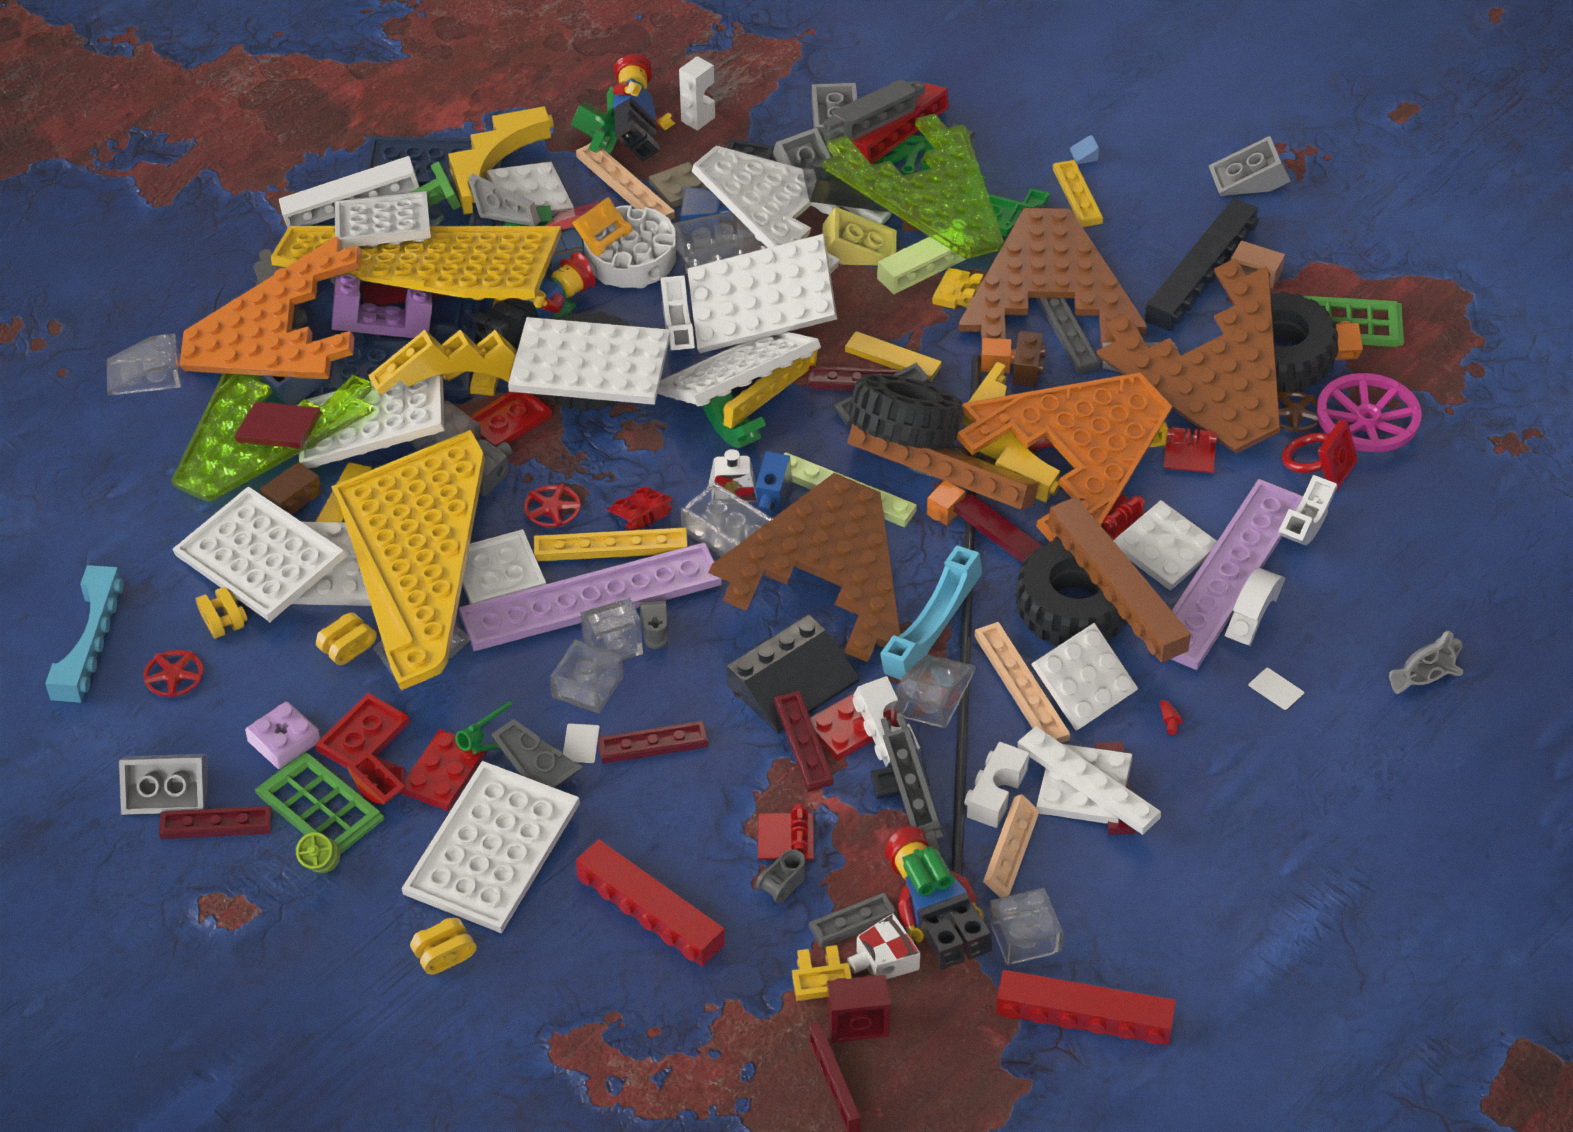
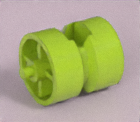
M313 832L306 834L299 840L296 847V856L304 867L316 873H328L338 865L340 849L330 838L321 833Z

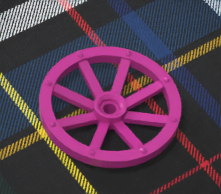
M1370 373L1349 374L1333 380L1322 390L1317 403V418L1327 434H1330L1335 427L1330 418L1355 422L1349 426L1351 435L1359 430L1367 432L1370 440L1352 436L1355 450L1365 452H1385L1407 444L1418 432L1422 416L1417 398L1407 387L1391 378ZM1359 385L1361 405L1358 407L1340 390ZM1367 385L1388 390L1376 405L1369 403ZM1395 395L1400 397L1408 406V408L1381 413ZM1333 396L1352 413L1327 409L1326 404ZM1408 416L1412 417V421L1407 429L1384 422ZM1375 428L1397 436L1379 440Z

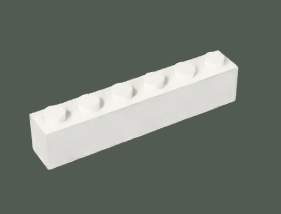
M407 156L279 198V203L287 228L289 226H310L334 218L335 201L410 193L419 188V183L410 157Z

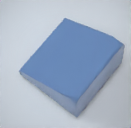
M1090 135L1070 147V152L1076 164L1098 161L1099 147L1093 135Z

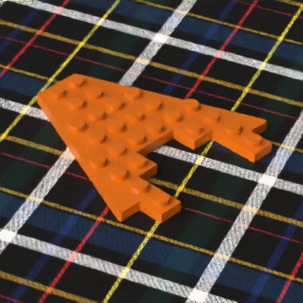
M337 236L286 268L276 270L274 275L184 330L179 366L183 371L328 379L330 377L331 361L353 355L355 337L348 331L312 342V331L309 327L292 331L294 305L316 299L318 281L361 269L362 251L358 245L341 250L342 242Z
M1139 372L964 403L962 405L963 413L972 421V424L958 432L957 439L971 455H974L1010 431L1026 449L1046 437L1075 468L1062 476L1058 484L1071 498L1077 497L1102 526L1105 517L1110 513L1171 412L1172 405ZM1048 513L1037 521L1036 527L1051 542L1060 538L1056 533H1052L1048 527Z

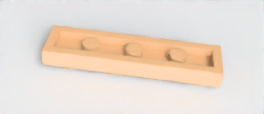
M1022 794L1013 799L983 880L1000 898L1010 895L1040 812Z

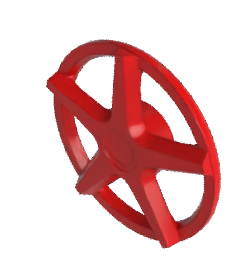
M562 483L560 485H546L529 492L524 502V511L528 519L536 525L549 528L560 527L568 524L578 515L580 499L573 490L565 487ZM548 490H556L552 497L549 498L539 494ZM563 492L571 495L575 502L561 501ZM532 499L542 504L541 507L529 513V504ZM575 508V512L570 518L565 521L561 520L560 514L563 509ZM544 514L552 517L554 523H542L534 518Z
M171 650L161 654L156 653L155 657L146 665L143 679L147 688L153 693L163 697H176L190 692L199 684L203 676V665L192 651ZM169 656H184L175 664L170 663L166 659ZM191 659L197 664L199 674L184 670V667ZM158 662L163 671L149 676L151 668ZM184 679L195 680L187 689L176 692L177 684H180ZM164 680L168 684V693L156 690L152 687L151 683Z

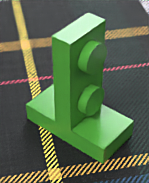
M439 161L430 165L437 179L410 192L427 191L428 207L439 203L447 198L453 210L461 207Z

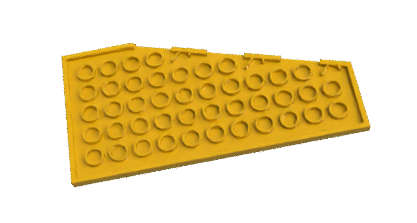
M289 226L271 255L272 265L287 267L333 239L335 237V226ZM430 226L431 238L421 242L410 240L403 241L400 244L383 243L375 247L358 246L362 251L361 269L344 274L353 275L362 281L462 298H472L474 300H482L484 298H496L497 300L519 298L521 300H530L536 297L562 235L561 226Z

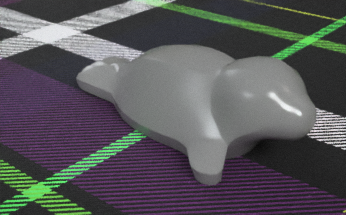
M1446 631L1435 643L1424 646L1413 653L1406 661L1403 669L1392 670L1389 673V680L1394 692L1399 694L1410 685L1431 683L1446 674L1461 676L1463 669L1455 665L1458 654L1463 647L1461 640L1453 638L1454 635L1451 631Z

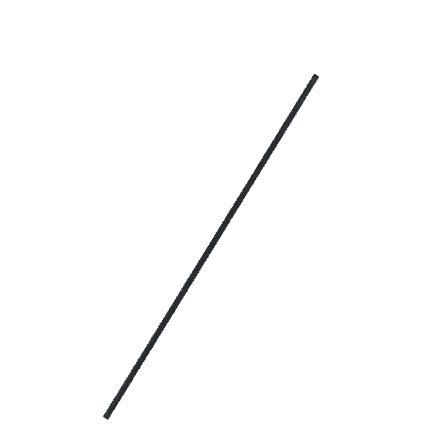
M979 355L972 357L970 399L981 384V356ZM968 451L969 456L978 459V452L974 455H971V453ZM967 489L966 497L969 494H973L976 497V492ZM965 520L964 548L974 551L975 527ZM973 588L962 602L951 865V871L962 875Z

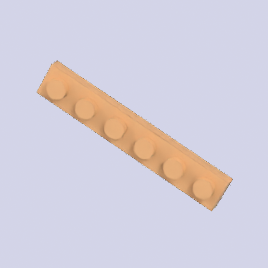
M590 144L576 150V157L635 209L645 210V207L659 211L668 217L669 220L675 218V211L606 151L601 150L598 153H594L588 149Z
M996 622L976 629V640L1031 727H1038L1060 743L1070 741L1068 729L1000 623Z

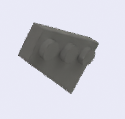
M514 719L491 734L519 775L558 788L583 770L581 765L567 758L561 751L544 742L539 736Z

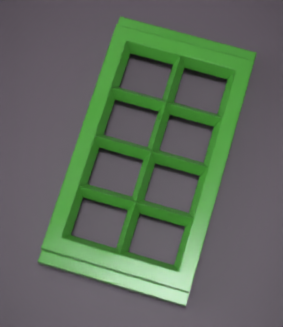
M1304 296L1309 300L1313 299L1318 302L1320 307L1326 308L1330 317H1332L1331 308L1346 309L1347 318L1332 317L1336 324L1349 321L1368 326V334H1360L1362 345L1398 347L1404 344L1402 304L1397 303V301ZM1352 309L1367 310L1368 319L1352 318ZM1373 311H1387L1389 320L1373 319ZM1374 326L1389 327V336L1374 335Z
M305 752L255 789V793L264 802L272 806L276 812L304 835L313 832L321 833L335 821L346 829L343 834L334 840L340 849V854L385 820L379 810L310 754ZM309 768L318 777L303 788L293 778ZM324 780L334 790L319 801L309 791ZM289 782L299 792L283 803L273 794ZM340 793L350 803L334 814L324 804ZM302 796H306L314 805L299 816L289 806ZM356 806L366 816L350 827L340 817ZM320 808L330 818L314 829L305 819Z

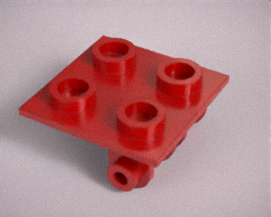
M1174 426L1172 429L1168 428L1164 468L1213 473L1217 433H1212V430H1200L1198 435V429H1195L1194 434H1190V428H1187V433H1185V428H1176Z
M641 487L635 490L634 494L629 497L616 500L614 505L606 508V511L627 520L628 523L625 524L627 531L641 530L651 525V521L654 523L669 515V511L672 510L669 502L673 499L649 487Z
M1121 493L1101 526L1111 539L1115 540L1146 513L1143 510L1144 499L1141 496H1134L1130 500Z
M796 804L791 813H758V860H777L784 852L791 849L800 851L804 855L805 860H814L813 813H808L804 804Z

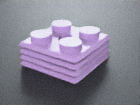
M288 701L280 704L245 729L247 741L277 769L283 768L302 753L312 748L320 740L319 729Z

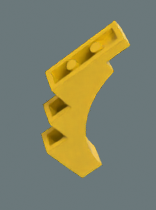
M545 106L492 116L493 131L471 134V150L448 154L450 172L464 214L473 213L472 203H475L468 180L472 174L486 179L487 170H491L511 152L527 144L551 138L550 128H554L552 115L547 114Z
M423 330L373 371L369 378L376 391L381 395L400 380L409 387L427 378L452 372H480L496 376L509 383L517 350L496 330L477 345L461 330L442 345L426 330Z
M996 362L968 402L1005 396L1007 386L1004 384L1007 377L1004 376L1006 365ZM963 413L962 424L969 426L972 424V421ZM1011 431L978 451L996 459V466L1040 482L1035 498L1046 503L1051 495L1055 496L1060 488L1058 484L1060 470L1048 465L1029 451L1028 448L1026 449Z

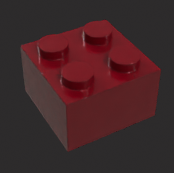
M867 975L861 978H838L833 981H827V1018L831 1043L889 1037L890 999L885 975Z

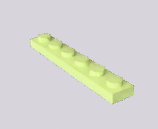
M787 452L784 453V455L790 456L792 482L810 490L833 473L839 474ZM839 474L881 492L885 520L905 527L916 513V504Z

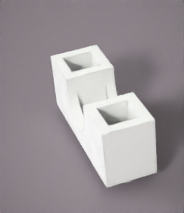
M697 56L679 69L681 121L698 131L715 118V100L704 95L706 89L714 83V65Z
M885 676L858 686L853 695V704L856 711L861 712L865 720L864 728L867 735L872 736L876 744L875 752L878 759L883 760L885 766L888 767L891 766V761L884 743L883 735L885 733L880 719L884 718L883 712L894 708L898 699L888 677ZM907 724V726H909V728H910V730H911V732H912V734H913V737H914V740H915L917 749H918V751H919L920 746H919V744H918V742H917V740H916V737H915V735H914V733H913V731H912V729H911V727H910V724ZM891 726L892 732L901 729V727Z
M1002 742L998 743L995 751L991 750L989 752L984 771L980 770L977 774L974 790L970 789L966 795L964 805L967 806V818L998 828L1008 809L1009 792L998 788V786L1009 785L1017 789L1019 788L1028 770L1030 752Z

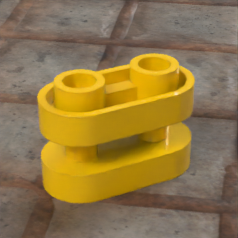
M226 587L215 590L216 599L211 601L206 594L195 598L199 612L214 639L225 635L223 627L231 625L232 629L236 631L244 628V622L247 621L243 607H237V598ZM221 608L225 616L219 618L216 609Z
M351 612L341 616L340 619L322 629L317 635L316 646L323 653L329 654V658L337 665H344L370 648L376 640L377 633L368 624H364L357 614Z
M447 918L429 929L417 932L410 943L412 951L417 958H421L420 964L429 975L440 973L467 960L475 953L477 948L472 937L466 934L467 930L459 918Z

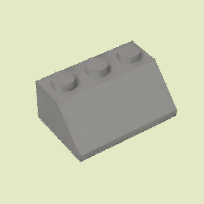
M207 754L125 756L119 760L121 815L161 813V811L205 809L208 787Z

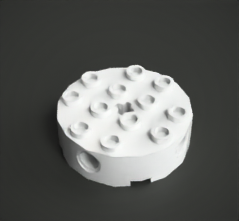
M632 205L616 207L623 219L632 226V232L627 236L620 237L609 245L600 256L594 255L584 241V255L590 262L594 277L605 285H613L620 288H645L647 285L659 281L660 278L666 277L676 263L674 226L668 217L655 209L645 207V210L632 209ZM612 223L594 237L600 241L617 228Z

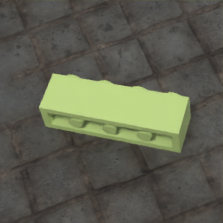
M951 226L878 261L877 279L893 294H896L968 259L969 240L954 226Z

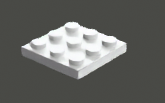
M552 162L487 170L486 177L488 181L534 201L536 207L550 205L552 216L574 208Z
M1162 500L1113 540L1132 563L1170 591L1205 561L1217 543V540Z
M523 529L471 543L469 546L462 585L470 604L546 585Z
M1095 623L1032 663L1037 674L1075 731L1138 690Z
M1063 744L1124 787L1127 786L1132 764V754ZM1047 768L1045 769L1036 806L1040 811L1039 814L1108 823V821L1118 823V817Z

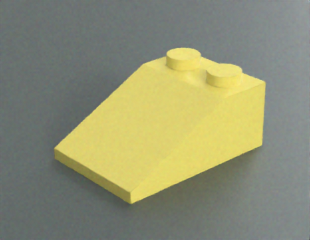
M837 207L833 209L823 223L822 234L826 240L827 253L839 258V264L878 265V261L896 253L897 230Z

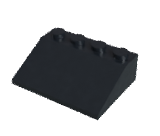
M806 157L801 158L809 202L882 212H898L905 191L901 177L891 170Z
M810 615L802 618L727 665V686L777 734L783 731L784 728L774 704V697L800 690L809 714L859 682L858 675L830 635Z

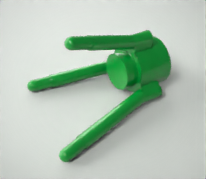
M508 701L480 721L456 733L458 747L463 751L471 749L474 754L485 750L500 749L497 743L481 744L484 740V732L480 727L511 707L513 702Z

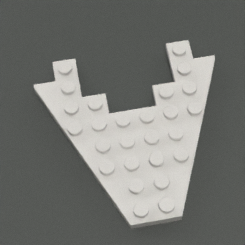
M715 146L694 163L692 172L755 234V238L761 241L767 248L807 238L811 227L801 223L796 218L809 206H813L819 209L820 212L830 215L835 207H843L853 214L882 225L892 214L891 212L809 202L804 174L801 168L720 146ZM827 253L831 274L838 267L840 259Z

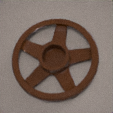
M1280 391L1278 393V400L1281 399L1286 408L1279 409V416L1285 415L1286 419L1291 421V427L1280 423V428L1288 431L1302 432L1310 430L1319 424L1317 414L1305 409L1310 402L1317 408L1318 401L1314 398L1313 394L1308 395L1297 391ZM1296 396L1304 399L1294 403L1288 397ZM1304 417L1315 420L1312 425L1299 428V422Z

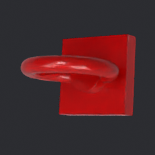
M1341 420L1337 422L1330 434L1310 433L1300 436L1291 441L1282 453L1283 464L1293 472L1312 473L1323 469L1325 479L1337 484L1336 491L1339 490L1358 461L1348 421ZM1310 443H1323L1318 450L1320 460L1312 463H1298L1292 459L1293 453L1298 448Z

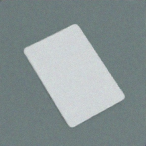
M1269 668L1263 670L1248 684L1249 687L1284 710H1287L1304 694V691Z
M568 724L563 755L573 762L594 763L600 726Z

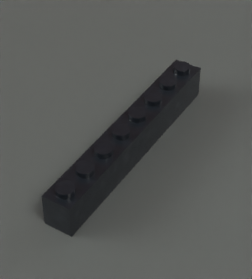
M1235 198L1230 201L1148 301L1145 313L1146 322L1171 331L1175 324H1179L1182 321L1184 313L1192 309L1196 298L1201 297L1208 283L1211 284L1216 277L1214 269L1227 263V260L1230 256H1233L1240 242H1245L1249 232L1256 229L1259 218H1257L1258 207Z

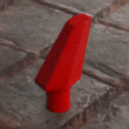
M1162 700L1160 704L1163 721L1167 725V734L1176 735L1178 726L1183 724V720L1169 701Z

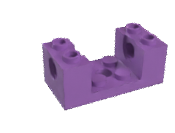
M350 274L336 276L332 309V330L415 338L423 330L429 333L432 292L407 288L405 309H400L397 306L378 307L372 303L359 305L360 278Z

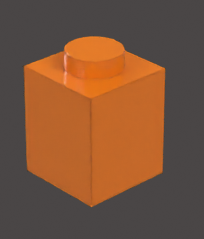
M1343 321L1336 324L1338 340L1335 360L1358 359L1363 350L1359 323Z
M982 338L981 372H990L996 362L1006 365L1004 373H1010V364H1014L1016 349H1011V339Z
M944 480L927 498V515L936 521L948 525L957 516L953 512L954 507L965 498V491Z

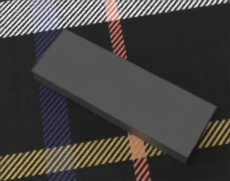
M884 892L809 922V929L820 948L823 949L863 933L893 913L897 918L898 913Z

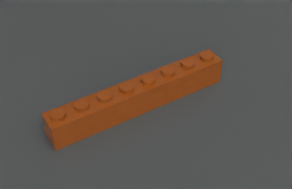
M853 424L847 444L1020 510L1033 506L1040 483L948 447L943 449H921L899 445L898 443L888 442L869 435V433L858 429Z
M1074 497L1050 507L1048 519L1050 531L1056 533L1062 541L1064 548L1074 555L1076 562L1087 571L1091 581L1100 587L1105 598L1118 609L1121 618L1126 619L1132 626L1135 635L1141 637L1145 642L1149 652L1155 655L1161 663L1188 652L1191 633L1081 501Z

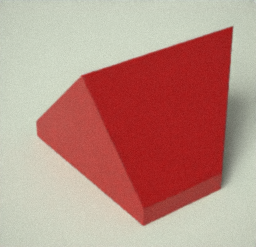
M368 750L347 766L363 798L367 801L385 805L405 789V768L376 757Z

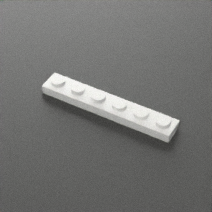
M1035 726L1018 741V748L1030 752L1029 757L1142 835L1161 818L1160 810Z

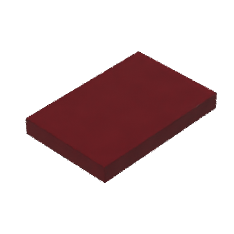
M255 402L234 437L238 443L302 449L322 413L320 408Z

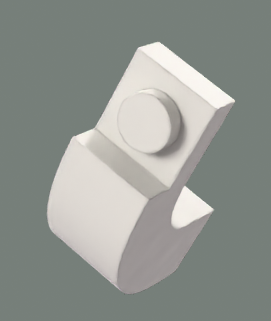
M685 276L662 277L660 280L665 328L670 330L669 349L695 348L693 327L690 322L687 305Z
M1313 475L1296 511L1288 510L1279 530L1280 536L1303 545H1308L1326 518L1327 509L1338 487L1337 484Z
M1262 568L1255 569L1233 608L1234 614L1225 636L1251 646L1265 610L1271 601H1277L1285 577Z

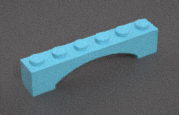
M956 545L944 562L945 567L940 580L921 614L904 633L898 637L893 635L880 653L884 674L908 682L982 575L979 552Z
M87 565L80 585L85 601L90 602L89 620L81 639L74 649L58 664L52 663L45 683L50 700L82 703L85 692L89 691L91 673L96 671L97 656L103 650V638L105 632L110 630V617L112 613L116 612L118 594L122 593L124 587L123 579L120 578L117 567Z

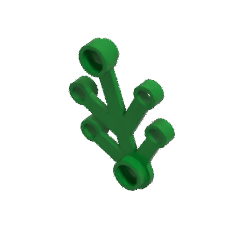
M929 131L925 136L911 135L891 150L898 151L897 153L887 157L883 156L870 166L886 168L888 165L907 158L905 165L902 166V177L912 179L915 176L914 166L918 153L926 150L925 157L920 160V168L923 171H931L934 168L933 157L935 151L943 147L941 142L942 134L938 131Z

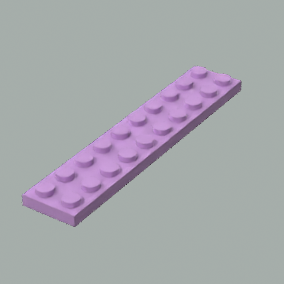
M1261 479L1257 480L1172 609V612L1191 633L1188 652L1171 660L1195 670L1199 668L1233 615V608L1248 578L1255 569L1263 568L1281 540L1282 536H1280L1279 530L1288 510L1296 511L1303 496Z
M704 542L459 607V612L473 651L634 609L640 607V602L663 601L722 584L721 578L708 573L714 561Z

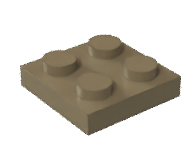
M689 162L649 176V184L672 209L682 205L685 187L710 190L692 172L693 166Z

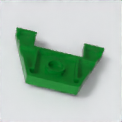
M966 172L964 226L1007 237L1023 209L1038 208L1046 205L1050 200V193L1031 188L1024 202H1019L981 192L985 185L986 176Z

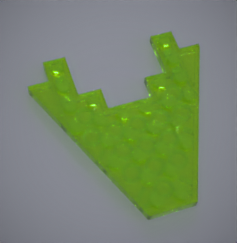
M935 114L917 118L915 126L935 148L934 150L926 151L923 157L931 169L904 176L891 161L871 165L847 136L828 140L826 148L834 157L824 159L822 167L956 254L964 259H969L1001 250L1004 241L964 124L947 128Z
M223 373L171 479L174 488L209 503L300 452L314 448L320 441L374 412L372 404L362 400L373 390L371 382L352 375L322 406L303 399L297 406L320 408L322 415L302 449L238 443L234 436L255 402H263L272 391L269 385L259 382L262 380L260 375Z

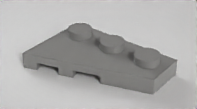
M475 174L468 178L481 218L536 226L540 222L534 201Z

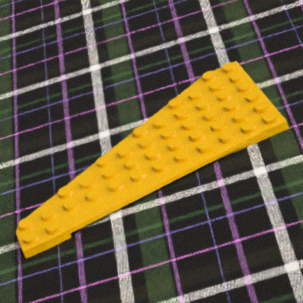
M471 430L331 486L341 507L385 652L400 690L441 674L448 663L486 460Z

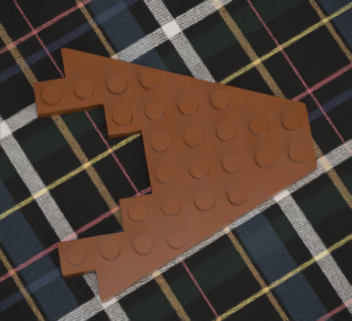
M1053 208L1023 209L959 321V331L981 332L982 349V338L1006 339L1005 315H1028V298H1074L1075 315L1099 316L1101 348L1102 343L1115 342L1106 323L1127 312L1140 334H1146L1147 324L1071 209Z
M1235 258L1214 269L1215 275L1234 305L1214 315L1215 322L1223 335L1183 355L1179 354L1171 338L1148 348L1127 312L1106 323L1115 342L1097 350L1096 353L1099 359L1106 362L1122 375L1140 372L1172 405V410L1201 430H1212V433H1217V441L1237 454L1281 431L1269 270L1265 266L1246 276Z
M833 473L712 563L709 569V574L730 582L723 601L747 611L762 575L787 585L793 568L797 567L841 586L842 588L835 605L858 615L844 653L865 662L869 661L875 644L885 648L893 635L900 636L881 492L839 474Z

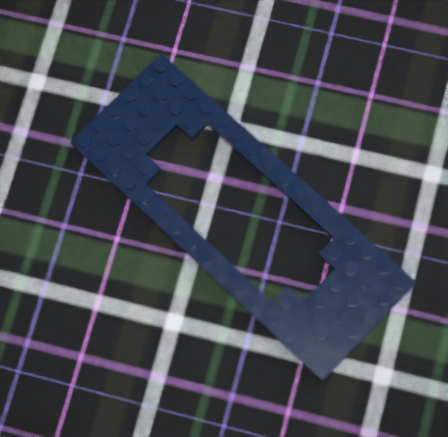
M371 136L365 170L409 156L419 187L437 179L430 165L439 161L459 200L450 172L448 154L471 150V138ZM501 159L492 169L502 168L503 159ZM472 203L473 213L470 216L469 226H494V220L481 218L476 203ZM360 293L359 305H363L365 302ZM458 297L454 323L430 322L429 334L442 345L461 330L476 344L477 332L471 316L478 311L481 312L483 299L474 300L472 298ZM334 330L333 336L348 331ZM351 332L355 337L353 355L331 361L330 377L328 378L329 381L323 384V393L327 394L370 382L369 375L412 339L382 338V335ZM464 372L450 381L443 378V397H468L472 372Z

